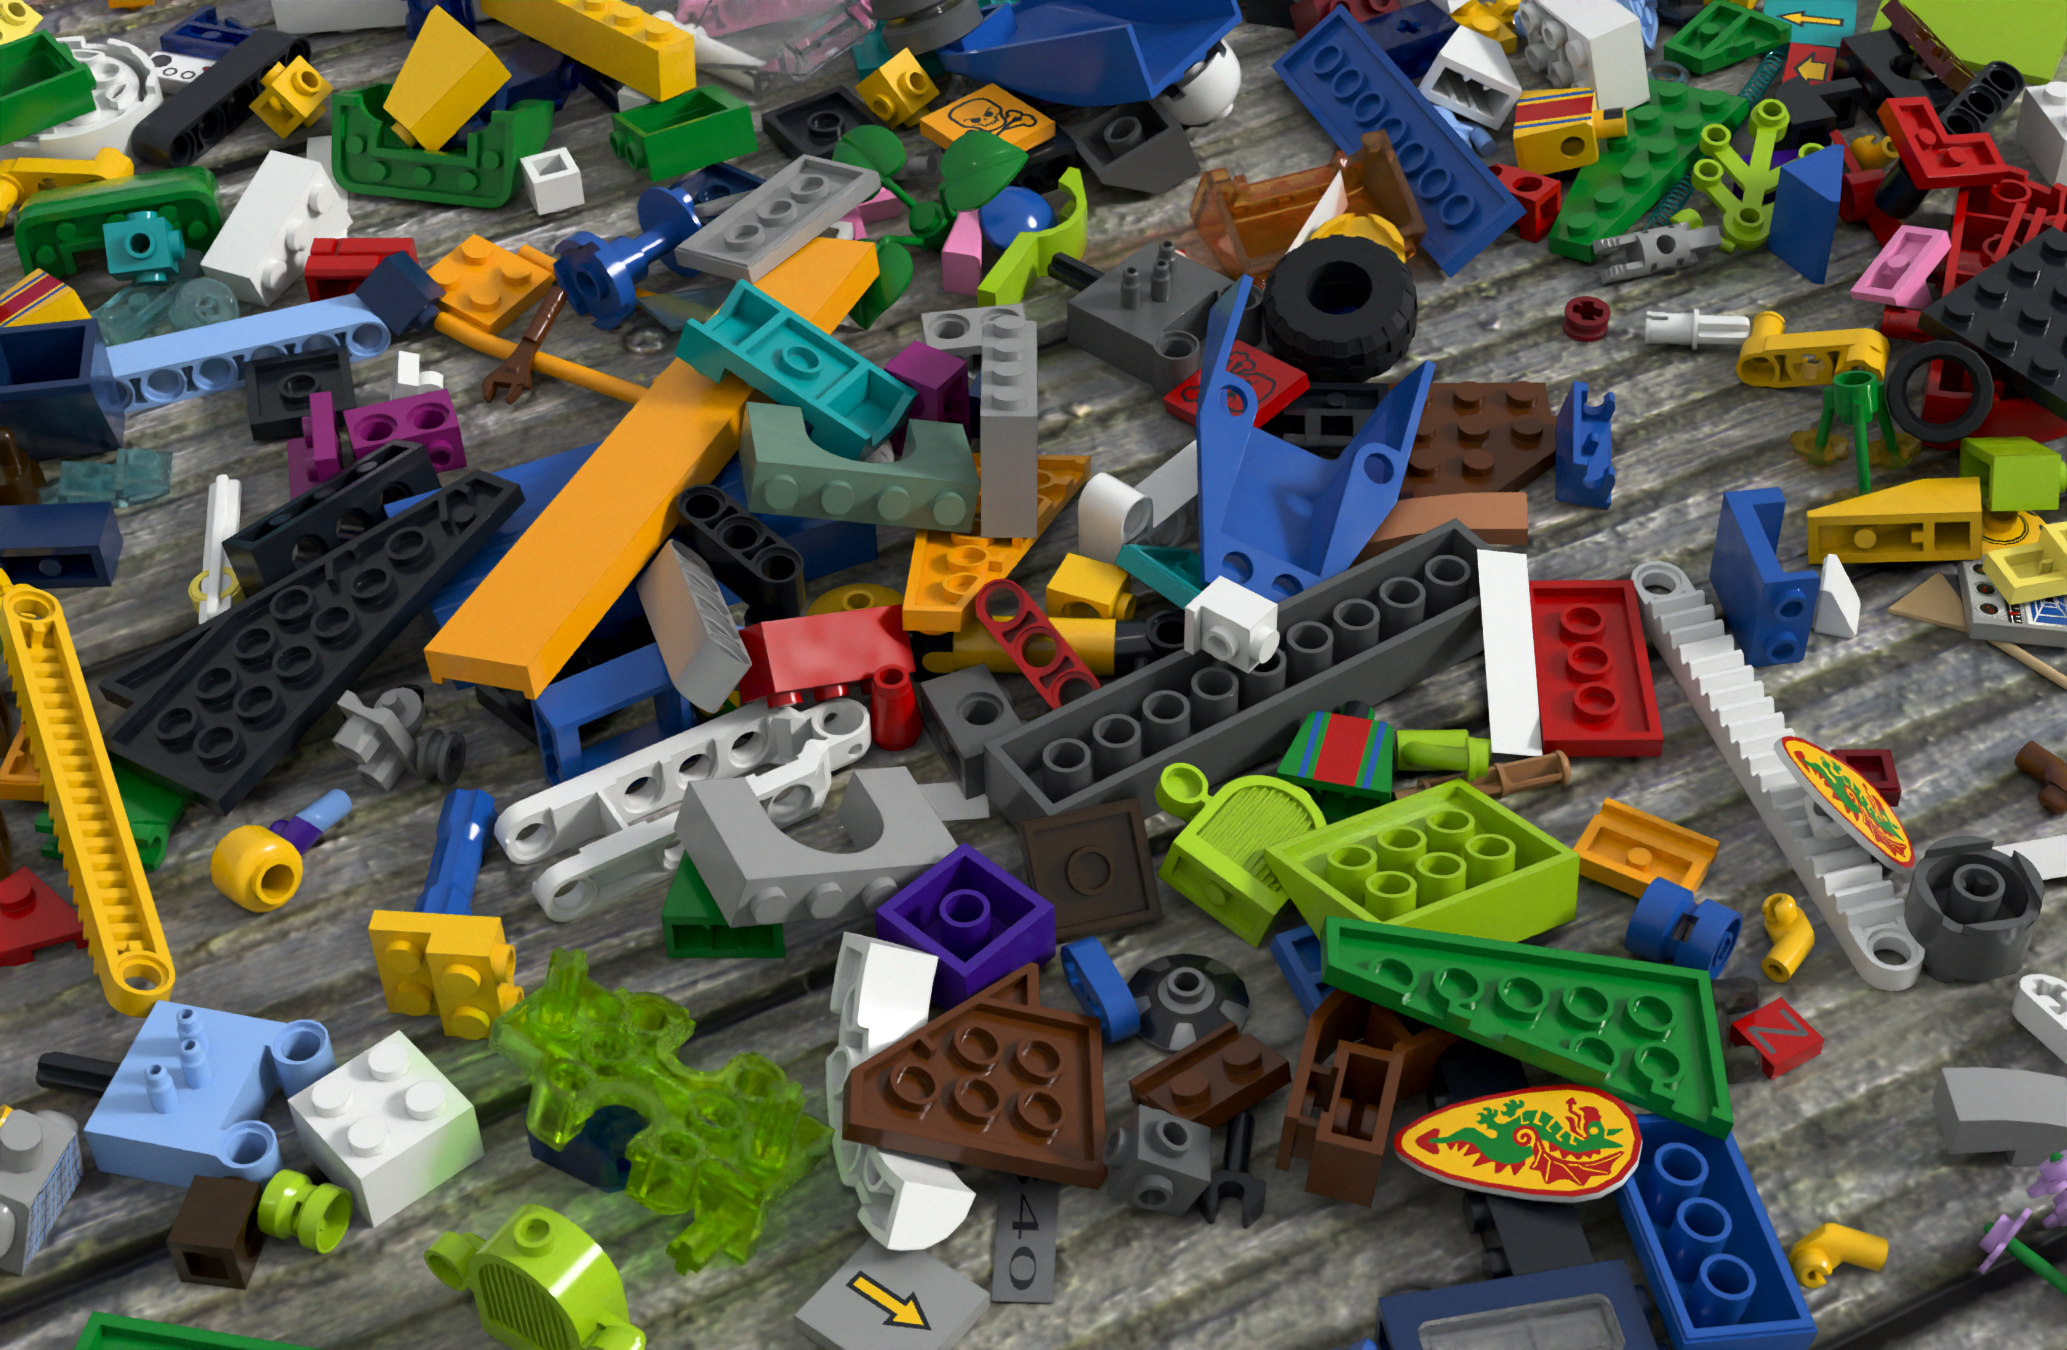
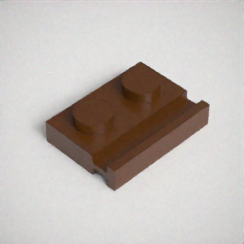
M1230 1020L1128 1082L1132 1101L1137 1105L1144 1103L1150 1108L1163 1110L1171 1115L1210 1127L1212 1131L1240 1112L1292 1082L1288 1060L1250 1033L1244 1036L1240 1034L1237 1030V1024Z

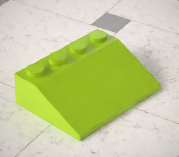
M1890 0L1881 1L1870 32L1885 30L1892 25L1881 12V9ZM1899 0L1914 11L1972 71L1981 72L1990 62L2003 61L2014 66L2022 74L2025 83L2038 86L2047 85L2052 82L2067 48V0ZM1910 45L1909 47L1914 51V56H1915V55L1917 54V52H1916V51L1914 50V48Z
M1460 778L1264 848L1265 862L1319 941L1320 931L1326 915L1514 943L1534 935L1543 934L1552 928L1576 919L1580 855Z

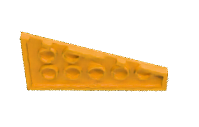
M971 453L981 483L980 453ZM1038 454L1037 538H981V485L971 534L917 528L902 609L903 630L920 631L926 635L961 632L976 614L975 601L980 589L994 579H1005L1091 475V456Z

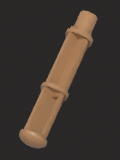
M1554 750L1551 754L1504 764L1493 763L1488 767L1487 777H1476L1475 782L1467 783L1490 798L1497 797L1501 799L1507 797L1508 794L1554 784L1565 785L1571 777V766L1564 752ZM1465 772L1430 780L1426 778L1419 779L1414 787L1392 791L1391 802L1457 778L1466 782Z

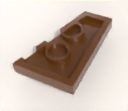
M1890 0L1881 9V12L1892 23L1888 29L1892 28L1908 46L1911 45L1917 52L1914 59L1933 77L1937 75L1956 97L1976 77L1922 19L1901 1Z

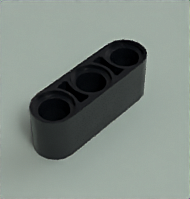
M693 485L679 495L677 510L680 542L703 558L717 580L768 620L794 618L803 611L806 603L803 557L794 547L748 512L727 493L714 485Z

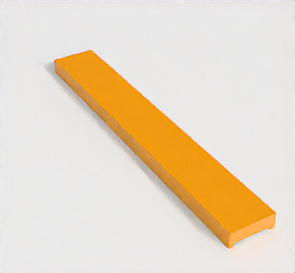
M815 237L755 282L753 286L828 335H831L880 274L875 243ZM720 308L714 313L713 316H715L718 313ZM676 357L423 649L432 682L444 684L447 679L518 690L524 692L525 699L536 700L679 523L677 510L679 495L693 485H710L739 449L746 401L775 404L776 401L760 390L749 386L734 373L728 375L718 384L709 377L697 372L691 365L679 357Z

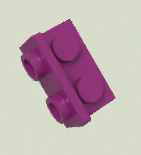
M331 391L309 394L311 416L302 417L304 437L287 441L291 500L344 469L342 440Z

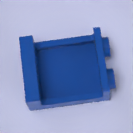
M1780 487L1724 492L1709 575L1737 644L1744 654L1746 665H1752V667L1799 663L1803 661L1820 585V579L1816 571L1787 573L1781 569L1776 558L1786 500Z

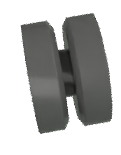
M868 0L875 18L888 20L880 32L891 57H894L906 47L913 56L942 47L968 34L979 26L983 20L977 0Z

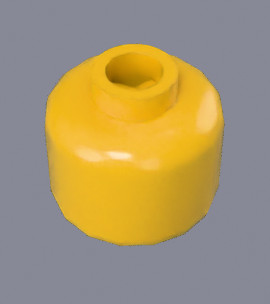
M244 825L231 830L219 841L212 853L210 873L212 882L220 893L239 906L255 913L271 912L285 905L296 893L302 880L303 863L301 855L291 842L260 825Z

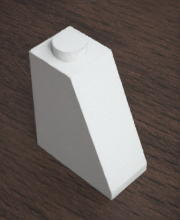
M1462 25L1458 27L1439 52L1418 87V90L1427 100L1497 131L1523 92L1500 43Z

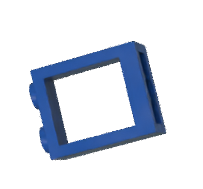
M657 642L551 684L544 689L536 700L530 699L544 776L551 787L699 725L689 700L674 687ZM651 696L654 697L657 720L582 751L578 726ZM697 756L689 757L681 766L697 760ZM642 777L635 780L628 786V788H631L635 785L647 781L649 777Z

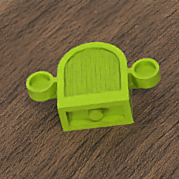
M1187 763L1171 764L1163 770L1155 788V799L1165 812L1181 818L1188 825L1172 842L1157 876L1257 949L1294 905L1265 862L1264 848L1327 826L1325 818L1319 807L1304 789L1282 779L1265 775L1244 776L1230 781L1214 796H1209L1207 793L1208 781L1198 768Z
M523 1204L519 1206L488 1240L471 1232L459 1235L452 1231H444L424 1252V1260L427 1266L441 1282L457 1291H465L467 1288L473 1291L483 1331L515 1350H645V1334L641 1329L630 1323L623 1283L612 1261L586 1232L566 1217L549 1208L536 1204Z

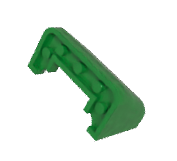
M376 82L332 94L331 168L333 177L344 190L359 194L482 208H498L512 201L523 184L520 158L541 153L552 133L554 124V101L524 99L512 105L509 111L496 110L491 112V123L487 128L482 131L468 133L467 151L463 148L446 150V152L406 148V144L390 129L396 122L383 108L394 84Z
M186 166L41 190L31 194L24 201L14 219V239L25 277L37 268L58 280L65 272L67 274L77 273V262L74 252L105 247L102 224L127 221V214L140 211L157 212V217H165L173 225V230L181 231L185 254H187L188 250L204 258L226 223L222 196L215 175L208 169L200 166Z

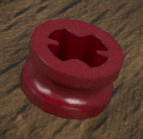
M1580 296L1573 298L1566 304L1562 328L1568 337L1581 342H1594L1606 336L1611 312L1610 307L1604 301L1591 296Z

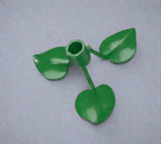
M862 125L845 133L836 144L832 161L878 172L881 186L884 185L911 210L909 213V228L916 236L884 235L880 239L879 244L875 243L880 274L848 312V315L863 329L869 330L874 321L890 308L907 289L913 274V262L908 251L902 246L918 247L921 251H926L929 247L933 251L941 253L958 216L957 212H971L988 204L1016 177L1028 160L1029 155L1023 149L990 132L972 131L960 136L952 142L941 159L940 171L946 181H943L938 186L941 206L934 201L915 202L890 179L891 176L903 167L906 160L904 146L893 132L877 125ZM881 188L862 203L872 200L880 192ZM862 238V239L857 240V241H864V242H874V241H872V240H870V239H866V238Z

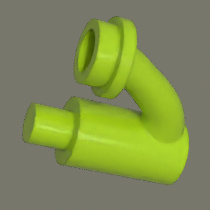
M1467 729L1395 730V770L1465 771L1466 782H1475L1476 777L1488 776L1489 762L1492 761L1491 738L1469 737Z

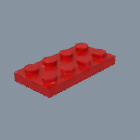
M1634 580L1529 581L1543 755L1551 754L1554 750H1561L1567 757L1661 756L1664 738Z

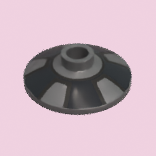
M1188 953L1163 956L1142 966L1127 983L1140 1016V1033L1135 1036L1146 1045L1164 1053L1173 1055L1230 1020L1237 1024V1030L1241 1033L1248 1020L1250 1000L1244 982L1229 966L1211 957Z

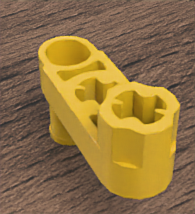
M111 147L101 148L98 154L93 156L91 160L25 157L1 160L0 228L5 224L12 207L22 206L24 201L35 192L132 176L134 174V165L130 158L124 156L116 148Z
M1764 311L1755 316L1752 322L1750 337L1744 341L1736 364L1738 377L1744 383L1755 387L1784 388L1832 384L1833 377L1837 374L1855 370L1872 372L1877 376V381L1883 382L1890 345L1887 338L1880 332L1867 328L1784 334L1786 330V325L1783 326L1785 324L1784 318L1776 312ZM1813 354L1815 355L1814 361L1818 359L1820 361L1817 364L1808 363V357L1802 359L1803 355Z

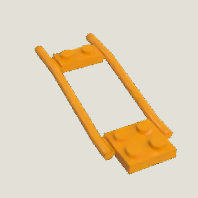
M476 234L471 235L426 271L447 292L436 305L441 312L434 321V328L475 351L506 361L519 344L496 336L546 295L550 287L553 286L554 281L558 282L553 263L558 260L527 244L523 245L517 255ZM635 287L637 303L635 308L684 324L690 318H694L701 324H704L715 313ZM538 350L531 370L633 405H636L649 390L647 387ZM662 373L652 381V385L662 375Z

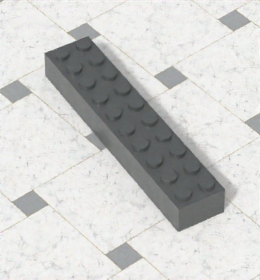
M1455 518L1277 603V631L1280 635L1277 649L1266 663H1259L1249 673L1215 658L1202 649L1192 655L1183 648L983 744L985 795L1016 829V822L1133 797L1140 798L1143 819L1145 820L1163 811L1155 799V788L1163 770L1167 766L1174 763H1187L1195 766L1205 775L1209 788L1289 748L1309 713L1318 710L1339 714L1341 706L1353 700L1364 702L1371 707L1483 651L1484 640L1477 549L1495 550Z

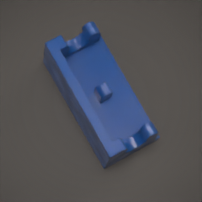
M1573 381L1556 418L1555 500L1608 510L1611 505V491L1615 485V469L1611 466L1610 421L1615 411V396L1613 392H1608L1604 396V402L1601 405L1595 407L1587 406L1585 403L1588 398V383Z

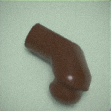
M2033 741L2028 742L2019 751L2014 763L2017 767L2046 785L2038 793L2039 804L2050 813L2062 816L2067 813V763Z

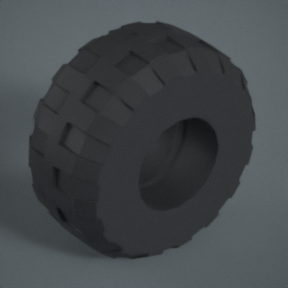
M1344 234L1330 235V237L1315 238L1307 241L1284 255L1275 268L1270 271L1265 282L1262 312L1268 345L1271 346L1274 356L1278 360L1305 372L1308 380L1316 382L1361 383L1372 377L1380 376L1390 370L1398 360L1403 358L1409 350L1412 338L1415 336L1418 308L1416 286L1413 284L1412 273L1406 263L1404 264L1395 252L1368 238L1357 235L1356 237L1344 236ZM1348 305L1358 308L1351 313L1341 315L1322 312V310L1330 306Z

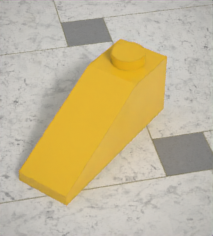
M1980 477L1919 479L1807 511L1808 564H1823L1824 557H1827L1828 554L1837 555L1841 563L1982 560Z

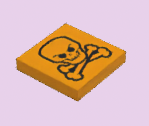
M994 83L919 119L920 133L945 150L957 138L972 131L990 132L1024 151L1055 136V121Z

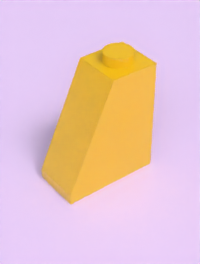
M436 5L429 12L383 105L385 111L396 122L390 129L409 148H413L418 143L424 150L438 151L512 75L491 49L441 7Z

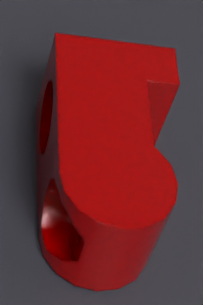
M1497 163L1490 165L1488 168L1527 211L1514 223L1520 226V238L1537 243L1550 233L1561 210V181L1514 166L1510 167Z

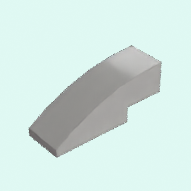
M1990 1067L1941 1068L1932 1104L1949 1154L2005 1151L2010 1167L2040 1165L2050 1158L2052 1153L2067 1150L2066 1077L2027 1070Z

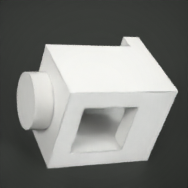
M1219 576L1185 607L1184 650L1194 655L1202 649L1215 658L1249 673L1259 663H1266L1277 649L1280 639L1279 632L1277 631L1278 604Z

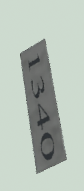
M1000 1171L991 1302L1053 1303L1059 1199L1058 1182Z

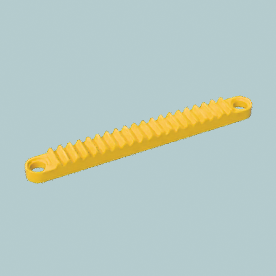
M29 587L16 588L7 592L3 597L0 610V635L4 646L3 661L4 664H8V678L13 679L12 692L17 694L16 706L17 709H21V723L26 724V740H31L30 754L35 756V772H40L39 786L44 788V803L49 804V820H54L53 834L54 837H59L58 852L59 854H64L63 869L64 871H69L68 886L69 888H74L73 904L79 905L78 921L84 922L83 938L84 940H89L88 955L89 958H94L93 973L94 976L100 977L105 997L114 1009L130 1017L146 1018L151 1013L157 1000L170 1002L176 980L174 965L62 607L58 600L48 592ZM17 613H29L42 619H27L17 615ZM131 977H141L150 980L155 984L156 988L147 991L138 990L130 987L124 980Z

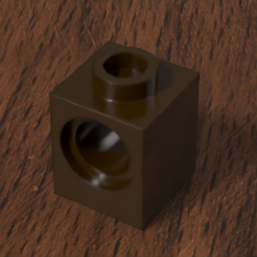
M194 1176L166 1241L181 1282L246 1290L268 1236L260 1231L257 1223L258 1208L263 1195L260 1183L250 1182L236 1176H226L223 1178Z

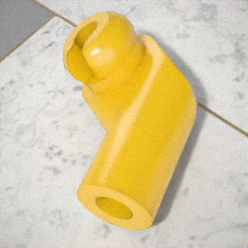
M1865 135L1862 138L1858 137L1853 140L1849 149L1862 171L1876 168L1883 170L1899 157L1889 136L1884 137L1876 145L1872 143L1877 139L1874 135Z
M1776 893L1769 896L1761 907L1762 914L1766 918L1764 921L1765 929L1774 945L1762 960L1761 968L1764 974L1772 981L1785 983L1812 950L1815 943V935L1803 910L1796 906L1794 898L1789 894Z
M1828 1222L1820 1225L1792 1246L1788 1263L1796 1281L1805 1288L1816 1289L1827 1284L1824 1276L1832 1274V1270L1842 1262L1873 1271H1880L1886 1262L1889 1245L1886 1238Z

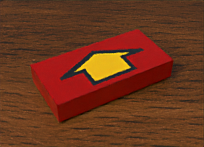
M1791 42L1782 83L1801 75L1810 85L1830 82L1837 48Z

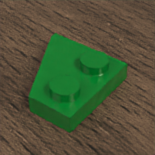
M1713 0L1664 44V60L1703 75L1788 43L1791 40L1792 24L1726 0Z

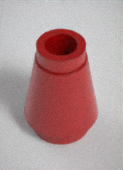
M896 664L884 665L874 673L868 710L871 738L878 747L887 751H902L911 747L917 741L924 727L923 717L909 679V673L904 667Z

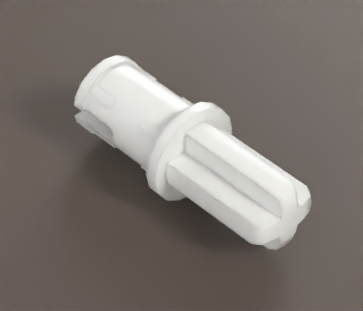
M1694 308V313L1647 311L1645 344L1692 345V350H1697V343L1743 345L1744 341L1749 338L1750 321L1745 316L1699 315V309Z

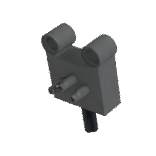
M1150 241L1106 274L1062 252L1055 253L1051 263L1047 266V273L1050 277L1080 291L1079 294L1067 302L1068 343L1153 386L1155 393L1161 397H1165L1199 370V342L1207 334L1210 308L1235 283V281L1176 253L1175 245L1171 241H1163L1160 244ZM1252 284L1234 340L1235 342L1238 339L1252 347H1256L1261 342L1263 325V292L1256 285Z

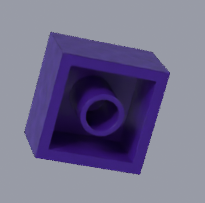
M965 842L875 910L877 939L910 947L939 957L932 986L931 1000L946 1011L951 1010L1027 963H1037L1040 969L1056 956L1055 905Z

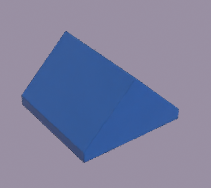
M1833 144L1785 164L1780 168L1769 230L1770 235L1766 249L1814 284L1824 285L1840 205L1845 145Z

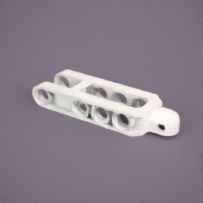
M846 698L829 700L802 712L790 706L768 710L766 700L755 701L514 803L499 816L494 827V835L511 861L525 865L539 862L601 834L606 836L579 848V854L556 863L548 868L537 882H532V893L548 918L555 922L572 921L675 876L685 848L682 842L670 849H665V847L673 838L678 836L674 826L679 811L651 823H647L644 820L630 827L627 823L683 800L688 781L734 778L767 763L783 765L757 777L754 773L745 777L770 820L781 830L819 813L832 783L831 772L857 761L866 754L871 743L870 715L867 708L860 702ZM829 713H836V717L832 721L824 723ZM751 731L754 732L753 737L746 744L732 749L734 742L741 735ZM702 754L700 760L694 766L685 771H679L686 759L693 755ZM642 777H649L647 783L634 793L625 794L632 782ZM795 785L794 790L786 798L773 803L775 797L781 791ZM540 823L538 830L534 834L523 840H515L523 828L531 824ZM575 880L579 881L567 894L554 897L555 893L562 886Z

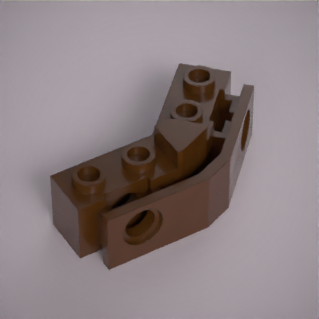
M1336 989L1332 991L1310 1015L1284 1118L1275 1168L1288 1171L1292 1157L1310 1161L1304 1192L1371 1208L1394 1103L1435 1086L1438 1059L1494 1050L1430 1024L1423 1027L1426 1024L1425 1022L1344 990ZM1364 1038V1040L1358 1043H1353L1356 1040ZM1337 1049L1333 1066L1322 1065L1334 1050ZM1314 1107L1324 1109L1321 1112L1320 1120L1311 1118Z

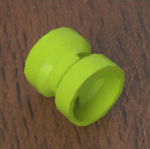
M283 1169L273 1176L261 1197L257 1216L259 1229L267 1235L282 1240L292 1236L299 1238L300 1245L321 1254L329 1253L339 1244L349 1226L353 1212L352 1194L346 1188L331 1183H324L320 1186L313 1185L311 1178L307 1175L291 1169Z

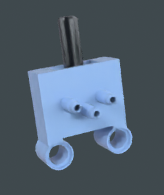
M157 1000L121 1064L54 1051L41 1055L38 1060V1070L35 1078L37 1084L43 1088L101 1098L83 1129L98 1171L183 1188H190L195 1175L216 1178L236 1176L250 1182L260 1183L264 1193L266 1186L273 1176L279 1171L286 1169L274 1130L268 1124L259 1121L276 1087L281 1086L284 1095L289 1099L338 1067L328 1031L319 1022L300 1019L283 1023Z

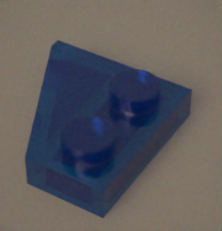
M205 4L160 36L161 50L218 61L253 34L256 29L242 25L241 21L232 16L224 18L223 22L217 18L216 8Z

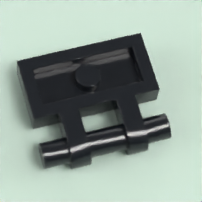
M1309 382L1310 388L1283 409V431H1301L1304 434L1283 433V440L1319 457L1321 455L1339 456L1389 392L1388 383ZM1321 432H1352V435L1321 434Z

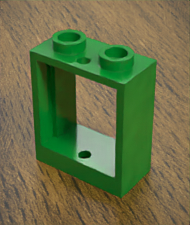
M46 29L0 45V147L96 110L92 91L97 86L89 66L85 62L80 64L74 58L68 45L65 42L59 43Z
M716 84L679 94L663 102L655 101L611 115L614 131L609 133V140L614 155L652 183L758 151L749 105Z

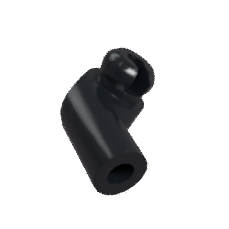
M1657 0L1658 7L1655 9L1660 19L1683 28L1710 3L1687 6L1680 4L1681 0Z

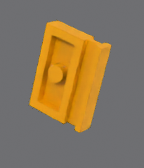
M1606 797L1601 811L1598 815H1594L1572 850L1580 855V875L1641 899L1647 887L1657 877L1665 878L1693 891V895H1695L1707 875L1711 863L1714 864L1717 859L1720 841Z

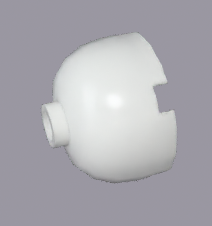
M1223 38L1206 52L1207 57L1203 61L1191 65L1183 72L1184 78L1167 86L1156 96L1179 124L1201 125L1209 121L1215 123L1225 118L1233 108L1232 102L1237 96L1241 84V70L1234 52Z

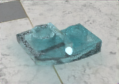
M118 448L116 464H103L92 461H62L58 504L111 502L113 509H119L170 494L173 452L153 451L145 448Z

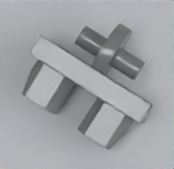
M404 687L395 688L384 692L372 709L365 707L355 693L346 690L337 702V705L347 717V720L332 742L340 752L358 762L353 770L360 779L388 792L403 770L419 776L417 772L419 747L410 734L421 725L425 717V706L420 696L412 689Z

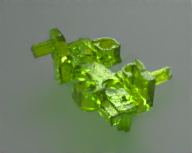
M561 947L555 948L551 953L544 986L493 1021L488 1047L521 1068L531 1081L532 1091L525 1121L529 1131L539 1140L560 1152L564 1149L565 1143L580 1133L586 1126L587 1119L601 1107L621 1105L638 1111L646 1118L649 1127L639 1132L627 1144L624 1157L631 1161L632 1165L624 1194L645 1208L660 1214H683L695 1207V1221L666 1247V1254L676 1260L674 1270L683 1276L691 1270L698 1273L720 1253L744 1266L757 1253L769 1210L775 1205L776 1200L805 1174L809 1175L813 1172L815 1165L828 1155L835 1129L804 1111L807 1098L802 1096L804 1087L794 1080L788 1083L787 1076L779 1066L754 1050L749 1054L744 1051L730 1059L724 1067L714 1071L694 1070L685 1066L678 1060L680 1047L693 1035L696 1025L695 1021L688 1018L689 1010L658 993L646 991L631 993L623 987L618 988L614 992L608 990L587 977L589 964L585 962L586 952L577 947L571 952ZM705 1116L720 1127L709 1125L699 1117Z

